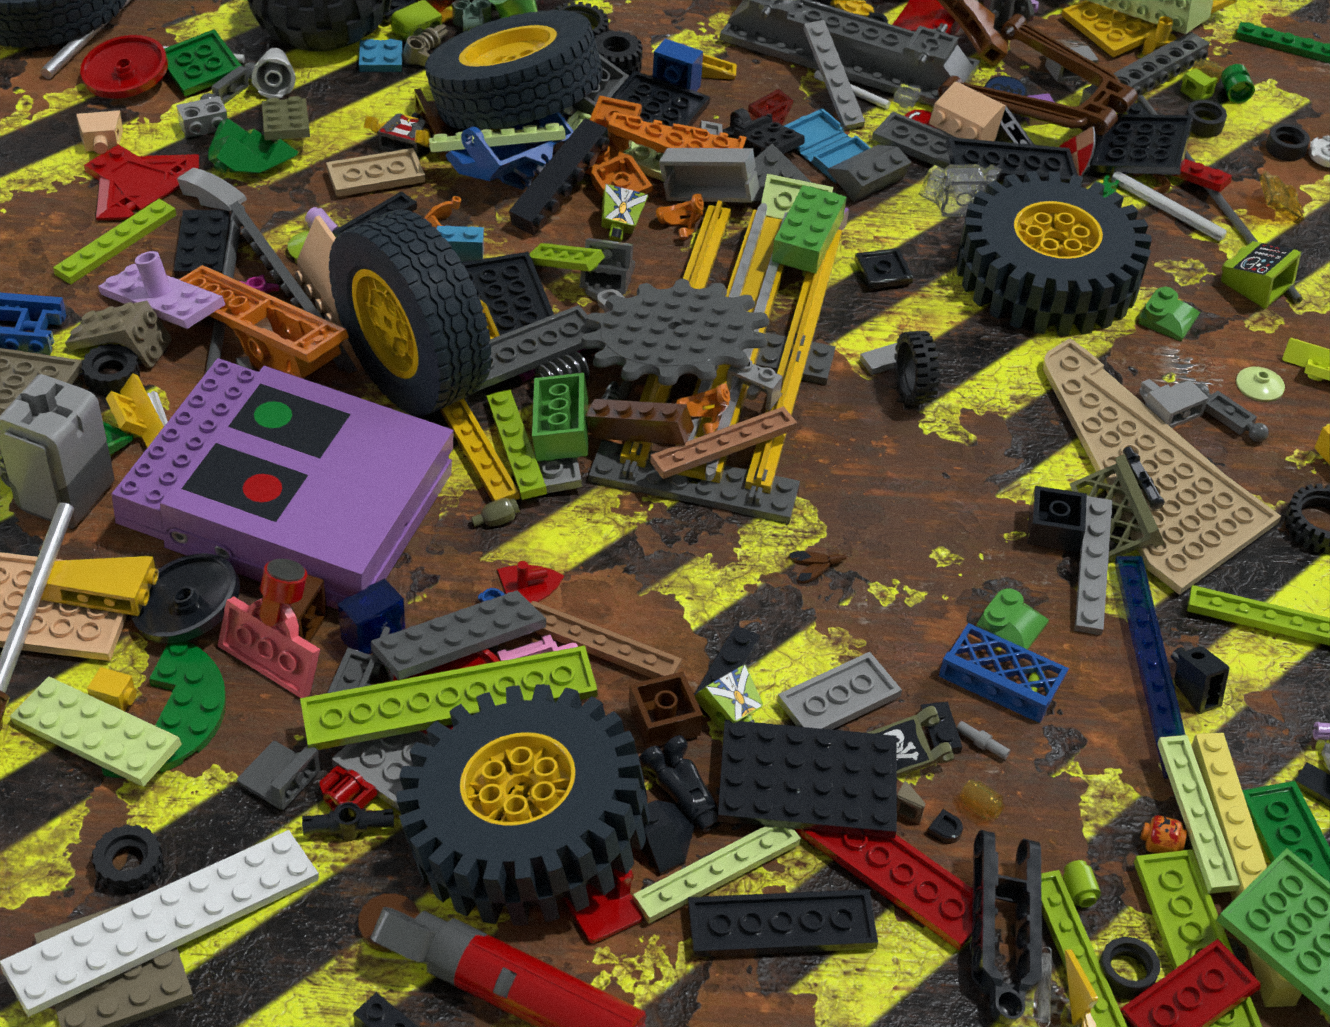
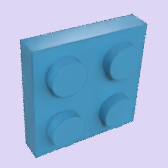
M360 40L359 72H402V40Z

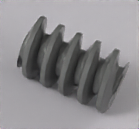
M575 351L570 353V355L562 356L561 359L557 358L553 362L549 361L544 365L536 366L534 375L535 378L584 373L585 378L588 379L589 368L584 357Z

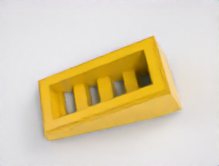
M703 54L701 77L735 80L737 65Z

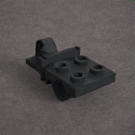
M744 108L731 112L730 127L723 129V133H728L730 138L747 137L743 148H753L754 158L771 144L782 154L805 144L804 135L780 123L773 122L771 114L752 121L748 111Z

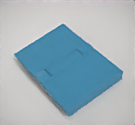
M823 108L784 125L804 135L805 144L795 149L834 183L837 182L828 172L830 167L871 148L858 136L851 138L845 134L841 123Z

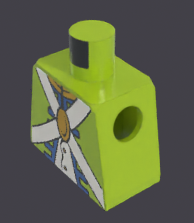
M609 184L605 185L602 199L601 226L610 229L608 238L611 241L621 242L624 233L633 234L648 194Z
M745 664L709 684L694 695L699 705L723 731L725 720H730L733 723L738 721L755 722L751 715L763 707V702Z

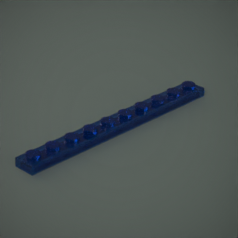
M1116 556L1114 562L1163 777L1164 779H1169L1157 743L1160 737L1186 735L1143 557Z

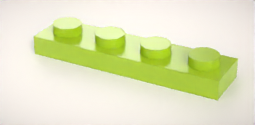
M540 243L530 253L534 265L587 272L596 269L598 264L605 258L601 249Z

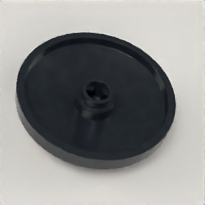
M199 553L178 558L158 569V580L155 585L151 586L147 605L142 607L139 616H131L140 633L153 642L173 644L194 639L208 632L223 620L226 600L232 597L238 598L239 577L229 561L215 554Z

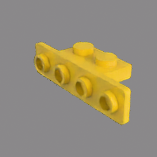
M132 374L120 390L121 394L111 391L106 400L111 413L118 423V427L127 434L134 433L142 436L148 448L164 426L139 376Z

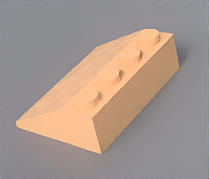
M319 215L314 218L297 259L298 271H295V276L300 285L303 284L308 298L314 300L318 312L323 313L325 320L342 327L334 304L335 300L332 296V285L329 279V254L336 237Z

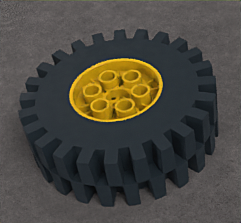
M1036 171L1026 172L1023 183L1015 174L1005 176L1003 186L995 180L987 184L986 193L979 190L974 196L973 203H969L957 254L958 277H963V289L966 292L974 291L973 301L979 307L991 302L989 313L991 316L999 319L1007 312L1011 313V326L1021 329L1027 319L1035 322L1033 332L1038 334H1045L1047 324H1055L1058 336H1069L1072 324L1076 325L1082 335L1092 333L1095 323L1102 329L1108 328L1112 325L1114 317L1121 320L1126 316L1128 308L1134 306L1151 252L1149 249L1152 238L1151 235L1146 234L1147 222L1145 219L1136 220L1138 210L1134 205L1122 207L1124 197L1119 193L1114 192L1107 197H1103L1105 186L1098 182H1094L1089 189L1081 187L1083 177L1072 175L1068 184L1060 182V172L1049 171L1047 180L1041 181Z
M536 684L532 700H524L520 685L506 687V703L495 706L490 692L476 696L480 712L472 716L462 704L454 707L449 711L453 724L451 730L435 721L426 730L431 746L418 742L414 744L409 752L413 766L402 767L399 778L403 790L397 791V804L401 813L399 817L419 873L425 884L430 882L434 895L441 902L451 898L455 911L464 916H468L474 907L477 906L482 922L497 924L503 907H507L513 926L528 925L529 909L531 906L539 905L545 922L560 919L557 900L568 897L576 912L589 906L586 886L589 884L594 886L603 895L610 892L615 887L612 868L624 874L630 871L634 865L631 848L642 850L646 840L643 825H649L650 819L647 804L648 797L639 756L631 732L624 731L622 719L614 711L606 716L603 703L594 697H591L582 706L578 691L565 687L559 699L555 702L550 685Z

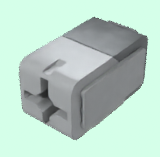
M39 374L0 415V477L11 488L14 501L21 510L51 522L58 503L70 504L74 507V512L68 528L73 529L90 514L104 497L106 490L115 481L100 406L95 395L88 390Z

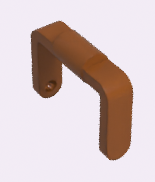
M1132 173V176L1134 178L1145 175L1140 173ZM1152 174L1161 184V186L1152 189L1160 194L1168 192L1171 186L1168 178L1164 174Z

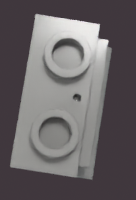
M749 360L747 366H731L728 369L727 387L730 393L739 382L750 386L746 393V398L749 400L756 399L761 391L767 393L765 409L771 410L781 397L782 376L776 374L773 369L757 366L751 360Z

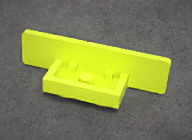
M1290 338L1282 360L1305 367L1304 373L1308 374V377L1313 380L1322 381V379L1330 381V349Z

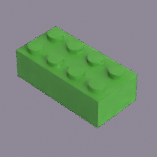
M802 185L774 239L772 262L816 274L844 218L847 197Z
M584 373L534 378L532 439L537 461H553L555 459L588 456V423L585 418L588 412V394Z

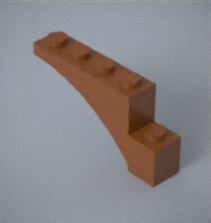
M937 0L960 25L978 52V56L994 67L1007 55L1009 40L993 29L995 14L977 0Z

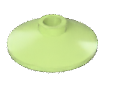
M1263 367L1245 368L1238 373L1236 378L1238 389L1248 398L1260 402L1278 400L1285 390L1282 378L1275 372Z

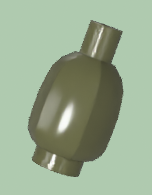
M501 498L485 505L481 510V514L471 517L474 527L484 523L488 526H498L512 521L515 518V514L520 513L515 498L511 500Z

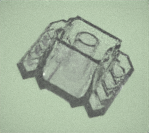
M977 164L949 165L945 169L934 165L928 170L919 195L935 203L940 209L942 217H966L968 205L973 203L975 194L979 190L986 193L987 184L994 180L997 181L1002 170L992 164L986 169Z

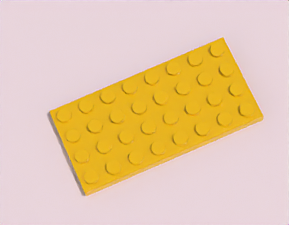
M1087 0L1062 9L1061 16L1112 57L1144 44L1147 33L1156 32L1157 28L1155 23ZM1213 0L1211 14L1236 3L1237 0Z

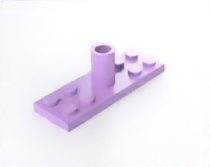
M155 251L139 255L135 259L136 264L127 266L123 272L107 278L106 282L98 286L101 295L124 304L147 300L157 317L186 329L225 305L223 296L167 276L159 253Z

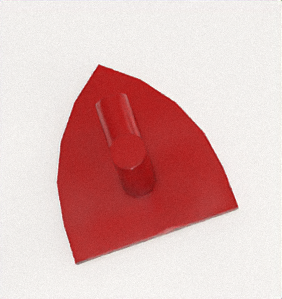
M520 561L514 566L497 569L505 593L518 591L530 603L532 601L540 602L550 596L564 578V575L557 571L538 565H528L526 561Z

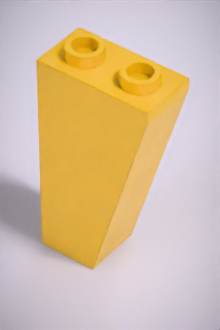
M151 556L55 561L41 599L139 616L142 607L148 603L149 591L151 586L157 583L159 572L158 569H155L154 559Z

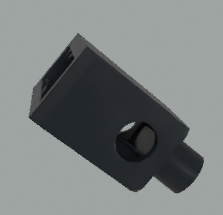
M1202 646L1187 651L1183 647L1175 649L1171 654V659L1177 664L1174 682L1196 712L1202 714L1222 706L1230 667Z

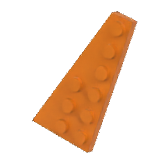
M616 112L613 113L607 127L608 132L613 133L615 136L623 137L638 145L646 146L658 153H665L667 148H743L747 138L744 136H739L738 139L730 138L728 133L720 132L719 135L710 134L706 129L673 123L672 127L662 125V121L654 120L653 123L644 122L638 116Z

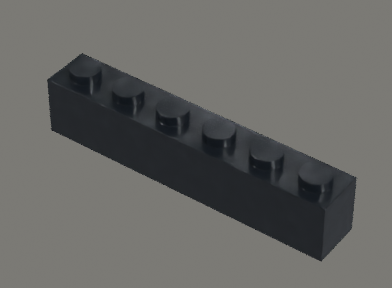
M584 118L509 210L511 224L533 236L539 229H542L551 214L558 210L563 199L571 194L572 188L576 183L583 179L588 168L595 164L601 152L608 148L610 143L608 129Z

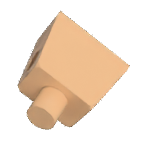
M120 110L77 114L80 136L86 151H95L98 154H103L120 144L123 133Z

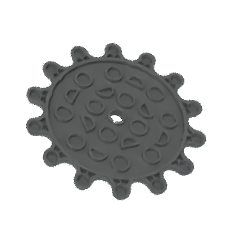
M686 279L677 280L674 286L668 289H656L651 284L644 283L639 285L637 296L631 298H623L617 295L609 296L605 303L606 309L610 310L609 312L588 314L585 321L586 327L597 329V331L584 334L580 344L586 349H602V351L594 356V366L603 368L615 364L622 365L621 378L623 380L633 381L644 374H655L658 376V381L661 385L670 386L675 384L678 377L683 374H694L700 380L710 381L716 378L715 368L719 365L747 366L749 359L743 350L747 348H764L768 344L765 334L753 330L767 327L770 321L766 313L747 312L755 306L752 296L726 297L727 290L722 283H714L710 287L702 289L692 288Z

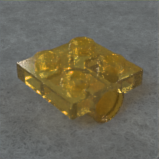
M1266 171L1262 173L1259 179L1267 206L1298 225L1304 220V216L1302 213L1303 207L1297 197V190L1291 185L1287 186L1276 175L1272 176Z

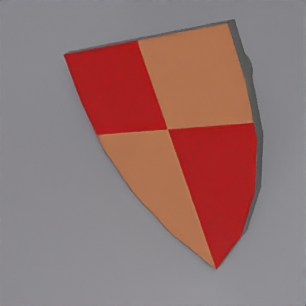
M1094 127L1059 145V147L1070 148L1077 174L1081 177L1085 171L1090 169L1089 163L1092 162L1094 157Z

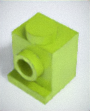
M1195 68L1184 74L1180 91L1195 101L1206 100L1213 96L1217 78H1211Z

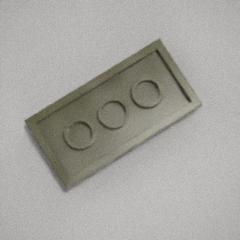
M293 96L286 100L268 98L266 101H262L265 140L310 137L306 98L301 99L299 96Z

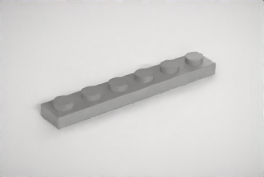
M825 20L805 23L804 32L843 130L864 127V117Z
M1087 496L1086 530L1080 552L1074 631L1102 635L1104 629L1112 500Z

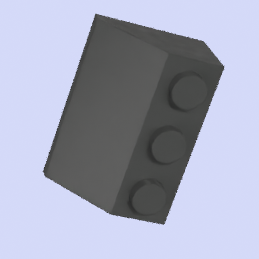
M600 54L603 72L601 82L589 95L583 97L579 102L572 104L573 108L583 113H593L599 96L611 98L629 77V75Z
M876 145L830 167L828 172L855 203L902 180L911 161L899 147Z

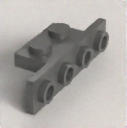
M385 626L380 638L390 634V628ZM347 648L328 693L370 686L373 677H379L383 663L374 653L369 655Z

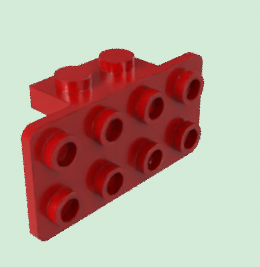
M612 868L615 887L606 895H603L591 884L587 885L586 890L590 905L576 912L568 897L563 898L590 943L601 941L642 921L643 913L630 894L631 881L633 880L631 869L627 874H624Z

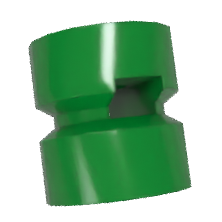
M1233 64L1224 69L1221 74V81L1230 101L1243 103L1249 100L1254 95L1255 87L1247 68L1241 64Z

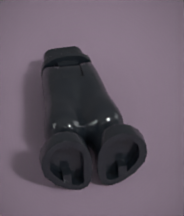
M682 735L671 738L665 744L663 750L659 746H652L646 749L639 756L641 768L655 775L657 785L677 803L685 815L691 819L692 824H698L703 832H708L720 826L722 822H717L718 807L703 782L696 765L690 759H683L688 748L686 739Z

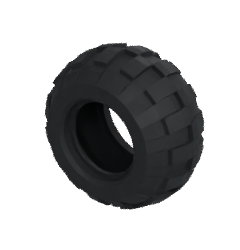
M248 0L252 14L263 30L266 29L269 35L280 43L306 51H329L354 44L371 34L382 22L386 13L389 12L392 0Z

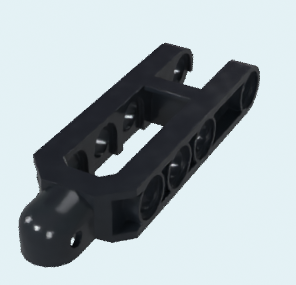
M979 830L973 847L971 978L983 993L989 996V1009L994 1020L1002 1025L1016 1022L1025 1011V993L1042 979L1041 845L1038 841L1023 838L1016 852V878L998 875V852H995V832ZM995 899L1015 903V981L1012 984L1003 983V975L998 971V966H995V945L998 943V937H995V917L998 914V908H995Z

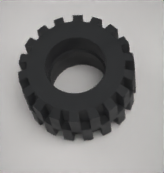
M608 31L594 37L598 53L629 76L634 71H641L643 45L635 35L622 31Z

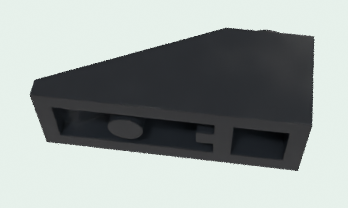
M1005 107L995 141L1034 145L1009 109Z

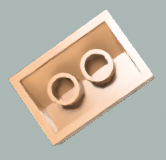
M954 82L935 103L929 124L957 138L995 141L1006 105L959 82Z

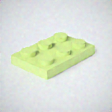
M767 174L761 204L765 203L767 205L766 217L783 220L785 212H789L802 185L827 192H833V187Z

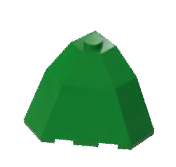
M228 118L219 123L208 151L209 161L214 164V168L222 173L228 171L231 173L253 175L261 173L298 154L297 150L283 140H265L264 135L257 130L251 129L246 131Z

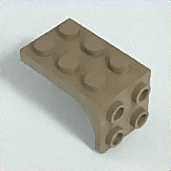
M146 300L137 303L128 302L123 306L115 308L110 306L102 311L87 312L82 317L81 323L71 331V335L65 344L71 351L109 342L119 343L134 351L145 367L149 368L155 365L171 342V336Z

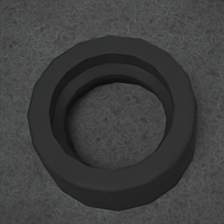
M1209 100L1193 101L1188 105L1185 114L1193 115L1191 132L1202 137H1213L1220 134L1227 118L1226 110L1216 102ZM1198 116L1207 117L1212 120L1201 119Z
M1278 124L1270 129L1265 146L1267 151L1278 159L1296 161L1305 156L1310 137L1304 129L1296 125ZM1280 140L1290 141L1296 145L1287 144Z
M1124 936L1113 939L1105 946L1099 960L1113 995L1121 999L1133 1000L1154 985L1160 973V960L1156 952L1147 943L1133 937ZM1122 955L1138 960L1147 972L1145 979L1132 981L1119 976L1112 968V958Z

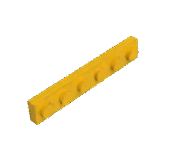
M463 398L441 409L440 412L450 429L453 430L455 438L491 500L495 501L501 498H508L509 500L513 498L515 500L520 499L516 485L465 399Z

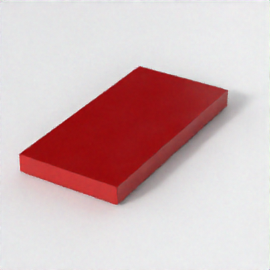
M1217 938L1120 1008V1011L1132 1027H1208L1261 988V983Z

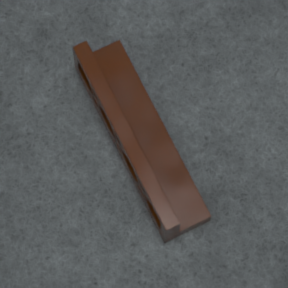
M421 88L414 89L415 111L422 115L423 120L426 122V129L430 131L431 138H434L433 136L436 134H447V137L453 136L449 126L440 118L435 101H427ZM449 151L435 152L440 162L449 161L446 157Z

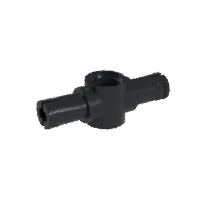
M352 802L341 803L336 807L335 811H329V814L302 816L303 835L330 832L331 835H337L343 841H353L359 838L362 832H367V829L394 828L393 808L366 811V808L360 809L357 804Z

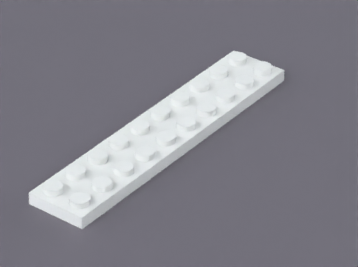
M287 830L0 961V967L27 1016L30 1017L318 881L319 873L291 832Z

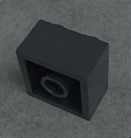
M1035 486L1029 506L1027 544L1079 552L1086 530L1087 493Z

